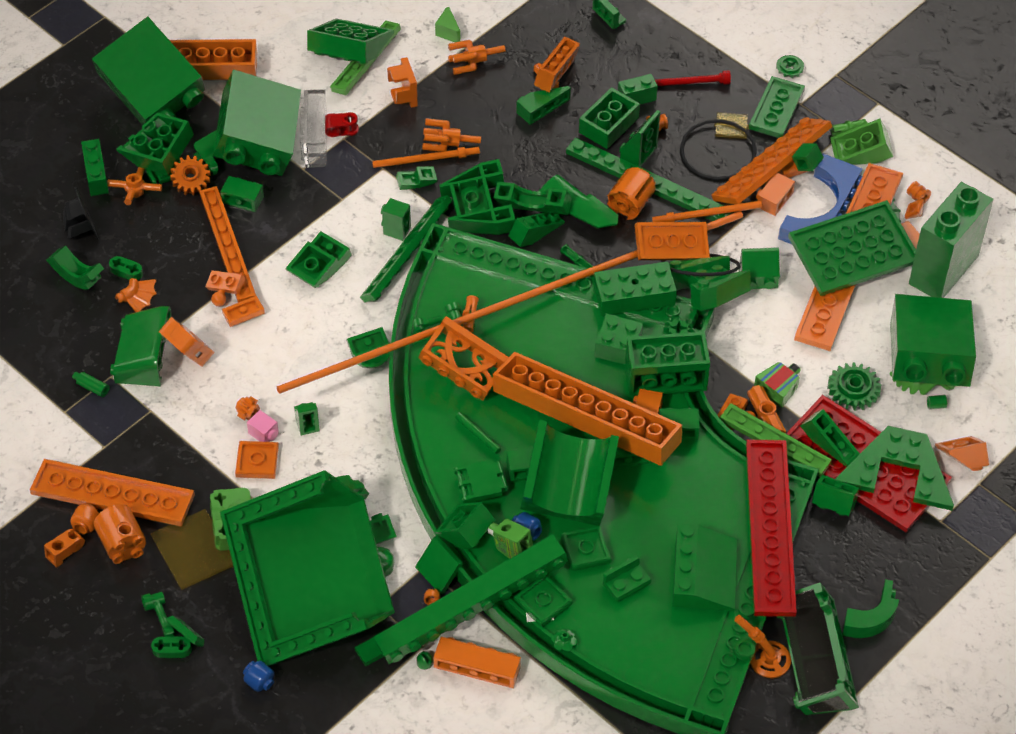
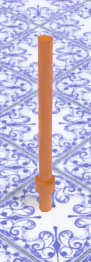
M459 147L457 150L375 160L372 161L373 168L452 157L466 158L467 155L480 154L479 147L466 149L465 147Z
M761 201L675 214L674 212H669L666 215L652 217V221L675 222L684 219L762 208Z

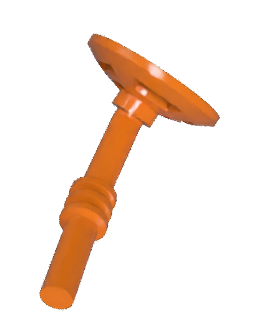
M737 615L735 622L748 632V636L758 643L755 654L759 648L763 650L760 659L756 660L754 654L750 663L753 670L766 678H777L784 675L791 665V656L788 649L776 641H768L765 638V634L758 627H753L741 615ZM781 656H786V663L781 667L779 665ZM761 666H764L768 669H774V671L764 670L763 668H761Z

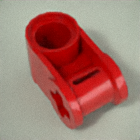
M353 112L330 113L325 116V134L329 137L353 136L359 132L358 117Z

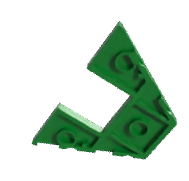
M887 426L836 477V480L859 487V490L874 493L880 461L919 470L913 502L953 511L954 504L928 435L924 433Z

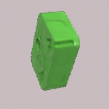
M247 488L214 490L213 494H210L214 543L218 550H229L220 512L251 500L250 491Z

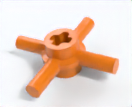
M138 167L136 173L129 174L126 177V181L110 179L107 181L108 187L124 188L127 191V196L124 200L126 205H131L133 198L142 196L144 190L162 191V184L145 183L142 179L145 169Z

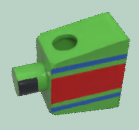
M777 362L755 376L754 386H763L769 399L780 408H783L798 388L800 377L797 374L801 370L795 363L786 367L781 362Z

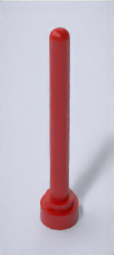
M730 70L722 71L719 75L654 80L657 86L719 82L723 83V85L731 84Z

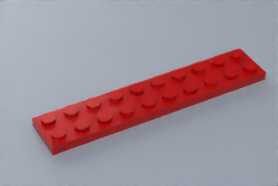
M746 440L754 616L796 617L786 440Z

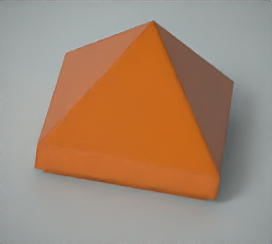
M919 199L908 204L904 218L921 217L924 200Z

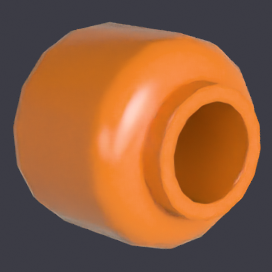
M91 504L79 505L70 519L72 528L79 534L93 532L95 529L93 522L99 512Z

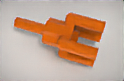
M471 40L459 41L448 44L449 51L466 47L465 51L449 55L448 61L449 63L468 61L469 63L466 66L453 68L454 75L472 72L477 69L476 63L487 61L488 55L506 52L504 45L485 49L484 45L473 46Z
M425 119V125L442 127V130L424 128V141L441 142V144L423 143L422 150L443 152L447 151L448 146L459 147V142L481 143L480 136L460 134V129L450 128V122L447 120Z

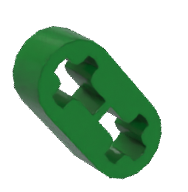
M115 256L109 261L110 271L114 275L128 280L132 278L139 280L143 276L142 266L137 262L120 256Z
M182 636L157 637L151 644L152 652L158 658H184L189 656L192 650L190 641ZM184 644L183 650H179L180 646ZM160 645H164L162 650H158Z

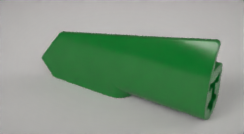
M558 174L548 180L538 191H547L549 188L567 190L572 197L568 214L598 229L618 224V214L593 195H585Z

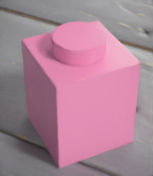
M261 410L247 421L248 433L260 442L273 441L279 433L277 421Z

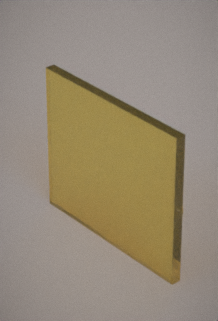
M206 509L186 517L182 527L170 524L150 533L181 590L233 567L230 551H221L215 547L212 520Z

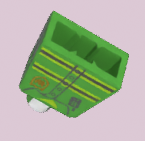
M505 519L499 525L492 523L488 528V533L494 536L497 550L509 559L533 546L530 529L509 519Z

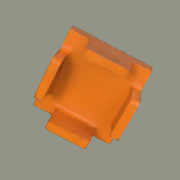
M401 58L400 65L387 68L388 81H401L403 86L391 89V95L395 104L409 102L411 108L417 107V81L408 58Z

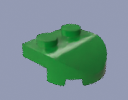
M383 327L346 339L352 357L390 344ZM390 352L357 365L363 368L380 367L387 362Z

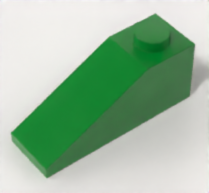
M565 86L553 88L550 92L545 90L530 92L517 100L516 113L531 125L570 100L571 88Z
M824 409L813 413L800 425L815 444L846 467L860 454Z

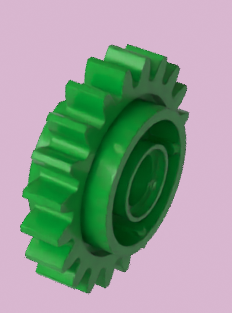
M855 362L852 363V367L845 363L844 368L838 366L837 371L833 370L832 375H829L827 389H829V395L833 396L832 401L839 400L838 405L846 404V409L852 406L854 411L859 406L864 410L865 405L871 407L872 402L876 403L877 397H880L882 386L879 383L880 378L875 377L876 372L869 373L870 367L863 369L862 363L859 367H856Z

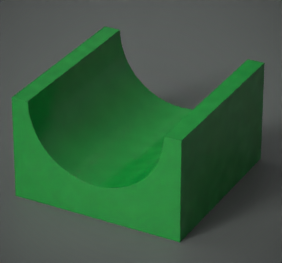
M539 420L520 509L599 526L605 511L619 436L611 435L605 439L579 438L561 433L551 428L547 421Z

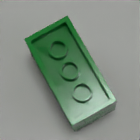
M705 332L627 337L625 369L629 396H638L640 389L662 392L663 394L707 391L710 358Z

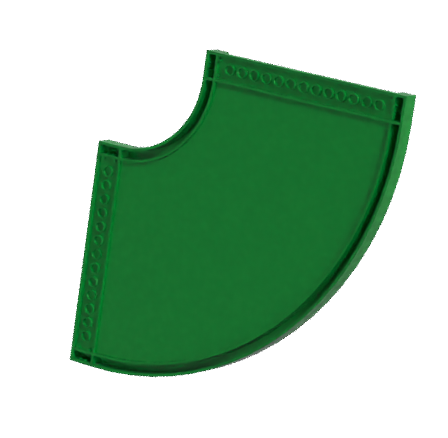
M432 223L416 254L402 289L394 319L391 343L440 325L441 323L434 324L421 331H415L413 320L442 316L446 314L445 306L451 302L459 303L462 316L463 310L466 307V299L469 295L478 297L477 310H480L588 268ZM594 274L475 319L473 334L506 356L510 357L514 352H517L633 403L634 396H629L625 364L595 357V343L605 315L601 316L593 288ZM676 295L675 305L610 315L643 323L642 336L662 335L665 323L669 322L671 318L675 320L680 317L682 320L687 319L689 323L693 324L694 332H705L707 337L713 322L715 308L699 311L691 305L690 298ZM679 326L676 329L677 333L681 331V327ZM441 333L436 341L445 343L446 335ZM432 336L391 351L389 355V394L395 447L411 500L431 540L433 537L438 536L435 531L457 504H463V493L458 487L459 479L454 472V468L493 459V462H501L508 486V491L502 492L500 497L477 501L482 502L496 519L493 523L499 525L505 519L512 521L515 515L527 512L538 518L542 527L539 537L536 540H532L533 545L554 534L564 551L561 533L597 526L520 509L526 480L510 482L506 462L508 450L533 447L539 420L547 421L551 428L570 436L585 439L597 437L493 391V387L484 400L473 397L469 391L458 387L454 381L448 377L441 376L437 370L423 364L418 358ZM456 342L457 346L455 347H462V345ZM435 346L431 349V352L441 357V354L436 353V351L439 349L444 350V348ZM468 349L463 352L452 351L455 363L459 368L476 367L472 361L471 351ZM477 356L478 362H479L480 360H483L482 358H480L479 356ZM493 366L491 369L487 370L490 373L491 377H493V373L497 370V368ZM481 373L482 381H480L479 379L474 380L482 386H484L487 384V379L485 375ZM704 391L663 394L661 409H699V439H682L680 445L661 466L655 463H646L613 468L605 511L600 523L612 559L611 563L571 571L568 561L562 568L554 569L547 573V576L573 601L568 608L543 627H540L535 621L527 622L526 612L514 601V596L522 590L514 592L506 600H500L492 608L484 612L528 653L564 679L603 702L645 722L677 734H727L729 721L752 660L742 661L738 659L734 654L735 644L740 639H748L754 643L755 649L757 643L748 636V632L735 622V617L741 615L753 627H758L761 631L767 616H754L746 441L735 434L718 417L709 404ZM461 412L499 445L501 451L498 454L494 453L455 418L457 413ZM788 460L793 544L809 497L811 498L819 469ZM678 523L700 525L737 539L735 611L672 607ZM488 532L480 538L479 544L472 549H460L440 537L463 562L455 576L462 586L509 560L507 556L497 550L494 536ZM637 555L640 558V566L651 578V584L616 602L603 586V574L609 568L622 564L625 559ZM557 630H572L575 633L578 643L572 648L571 652L555 650L551 637L557 633Z

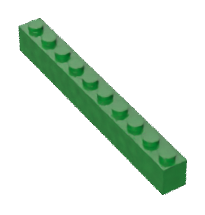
M554 534L377 634L374 636L375 642L388 664L398 662L406 654L419 650L425 643L435 641L446 631H452L460 623L473 619L479 612L489 610L500 600H506L514 592L527 588L533 581L543 579L547 573L554 569L562 568L568 562L566 552Z

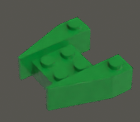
M500 159L482 162L439 185L441 197L445 195L452 197L456 216L448 217L449 228L466 233L494 235L511 231L515 223L512 205L493 208L489 189L495 188L497 182H504Z
M730 256L670 261L669 266L670 268L689 272H724L730 270ZM750 269L720 276H692L671 272L676 290L690 288L691 305L699 311L716 308L751 291Z

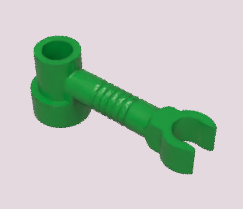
M451 302L445 306L446 314L442 316L414 319L413 326L415 331H421L428 326L442 323L446 316L451 320L461 317L459 303Z
M163 592L141 595L145 611L152 609L156 611L164 637H173V628L166 621L167 616L162 604H165Z

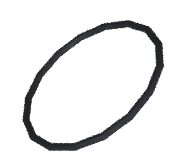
M716 119L706 120L697 125L692 126L683 136L680 145L681 157L684 163L691 171H693L694 173L698 174L703 178H708L712 180H727L736 174L722 177L705 175L694 169L686 160L683 149L686 137L694 129L702 125L709 123H724L737 127L738 129L745 132V134L752 141L754 152L752 155L751 162L756 157L757 149L754 138L750 135L747 129L743 128L735 122Z
M710 254V257L723 256L718 254ZM730 257V261L735 263L737 267L724 272L700 273L681 271L670 268L671 272L692 276H720L734 273L741 266L738 261Z

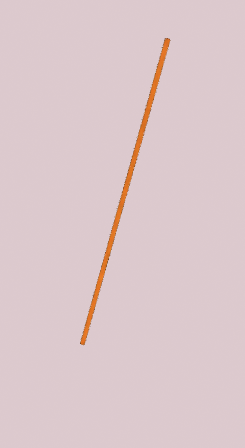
M738 211L706 224L707 231L743 218V213ZM637 250L453 319V321L459 325L465 324L591 276L594 272L604 271L638 258ZM440 325L277 386V391L281 394L428 338L435 333Z

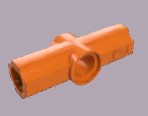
M759 385L753 386L747 392V395L757 413V418L786 434V430L776 413V405L770 401L764 387Z

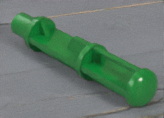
M565 244L562 246L560 253L575 262V265L584 268L593 267L583 256L573 251L569 245Z

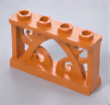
M446 316L422 349L418 358L423 364L437 370L441 376L448 377L458 387L469 391L473 397L484 400L493 387V377H491L487 370L493 366L498 369L509 357ZM441 333L446 335L445 343L436 341ZM456 342L462 345V347H455L457 346ZM435 346H440L444 348V350L439 349L436 351V353L441 354V357H438L437 355L432 353L431 349ZM468 349L472 352V361L476 367L459 368L455 363L452 351L463 352ZM477 356H479V357L482 358L483 360H480V361L478 362ZM481 373H483L487 379V384L484 386H482L474 380L479 379L480 381H482Z

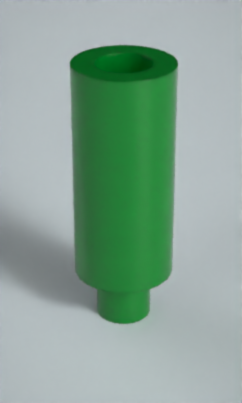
M74 372L72 378L81 387L102 398L109 392L110 387L106 383L85 372Z

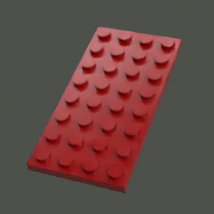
M822 394L786 434L832 459L830 466L823 475L836 479L846 466L815 444L800 425L813 413L824 409L859 453L881 431ZM881 461L874 493L859 490L857 496L858 502L906 533L929 507L928 505L913 502L919 470ZM941 471L945 483L948 485L952 477Z

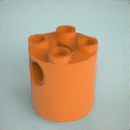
M123 504L107 507L96 516L93 522L94 528L114 564H119L132 557L139 558L143 555L146 538L130 507Z

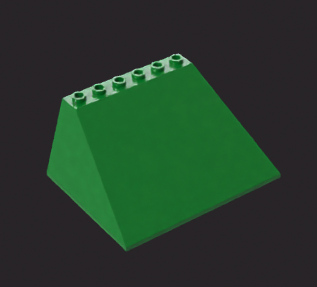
M323 470L220 512L257 661H263L267 666L276 664L367 630L395 613L364 497L329 472Z

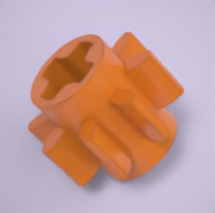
M252 396L239 399L235 407L238 412L237 416L244 421L246 419L250 420L260 410L257 404L258 400Z

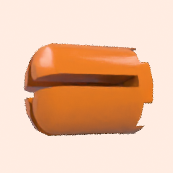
M639 167L627 169L607 195L608 207L617 214L621 213L627 216V220L635 219L655 192L656 185L653 177H650L647 171Z

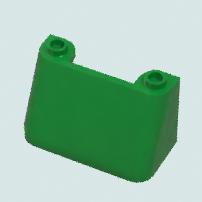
M159 306L126 314L125 318L121 319L122 332L115 363L111 364L110 374L114 376L115 383L161 387L162 377H160L159 371L163 367L162 356L166 338L159 330L172 317L170 306Z

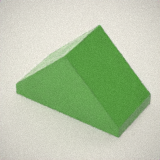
M446 7L435 23V36L452 42H459L460 29L450 7Z

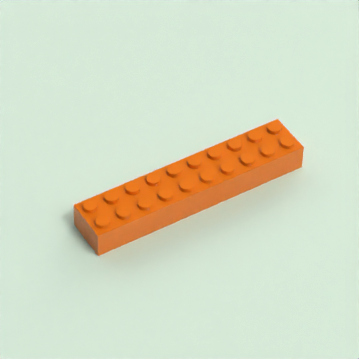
M514 352L493 373L494 392L599 439H605L611 435L619 436L617 447L660 466L682 442V424L517 352Z

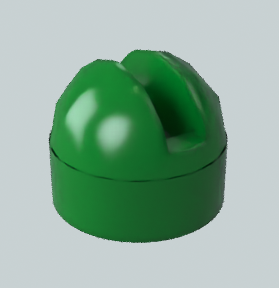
M428 651L419 653L417 656V666L423 670L431 668L433 665L431 653Z

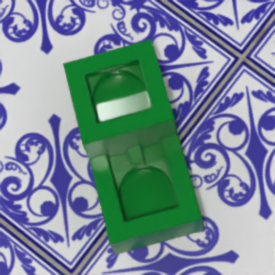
M434 166L416 167L415 171L397 172L396 175L400 190L425 187L437 182Z

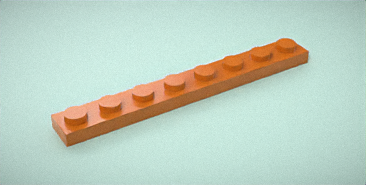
M217 186L199 190L226 271L228 273L242 274L245 277L240 293L235 294L237 302L239 303L256 296Z

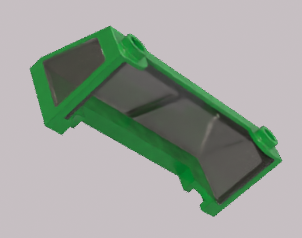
M821 582L795 591L796 617L777 616L784 623L798 689L795 692V697H793L795 707L800 709L805 715L849 711L859 708L834 598Z

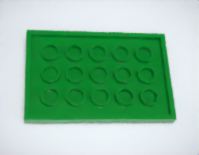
M888 200L789 232L788 234L789 240L820 296L913 265L916 253L914 245Z

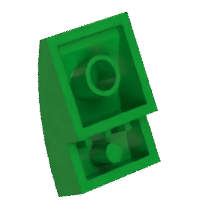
M320 231L312 242L307 241L285 269L316 288L332 277L348 261L352 254L350 248Z

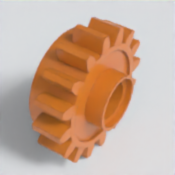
M187 155V160L181 157L180 163L174 162L175 168H171L172 175L170 177L173 181V187L178 186V192L183 191L184 195H187V193L194 195L195 192H199L202 188H207L206 183H210V177L208 176L211 175L210 170H208V164L203 165V159L197 161V156L190 159L189 155ZM188 174H194V175H195V176L192 177V178L187 177Z

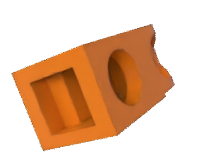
M69 529L44 545L45 557L57 568L63 564L65 558L79 551L83 547L85 540L74 529Z

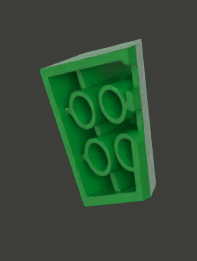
M157 112L142 125V129L136 135L132 134L128 138L129 141L123 146L120 145L116 150L137 167L168 176L171 168L174 167V162L178 161L194 134L188 121Z

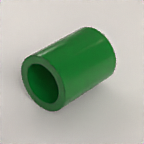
M946 395L927 396L928 409L947 408Z

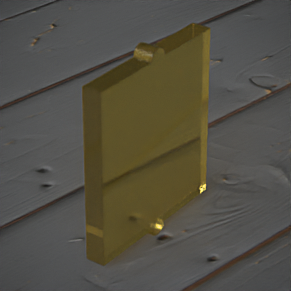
M717 112L716 119L735 122L743 128L749 129L747 124L748 115ZM714 123L716 137L747 138L745 132L733 125Z

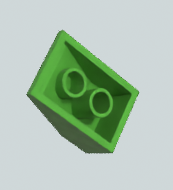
M880 118L830 137L834 157L852 165L879 163L894 157L888 132Z

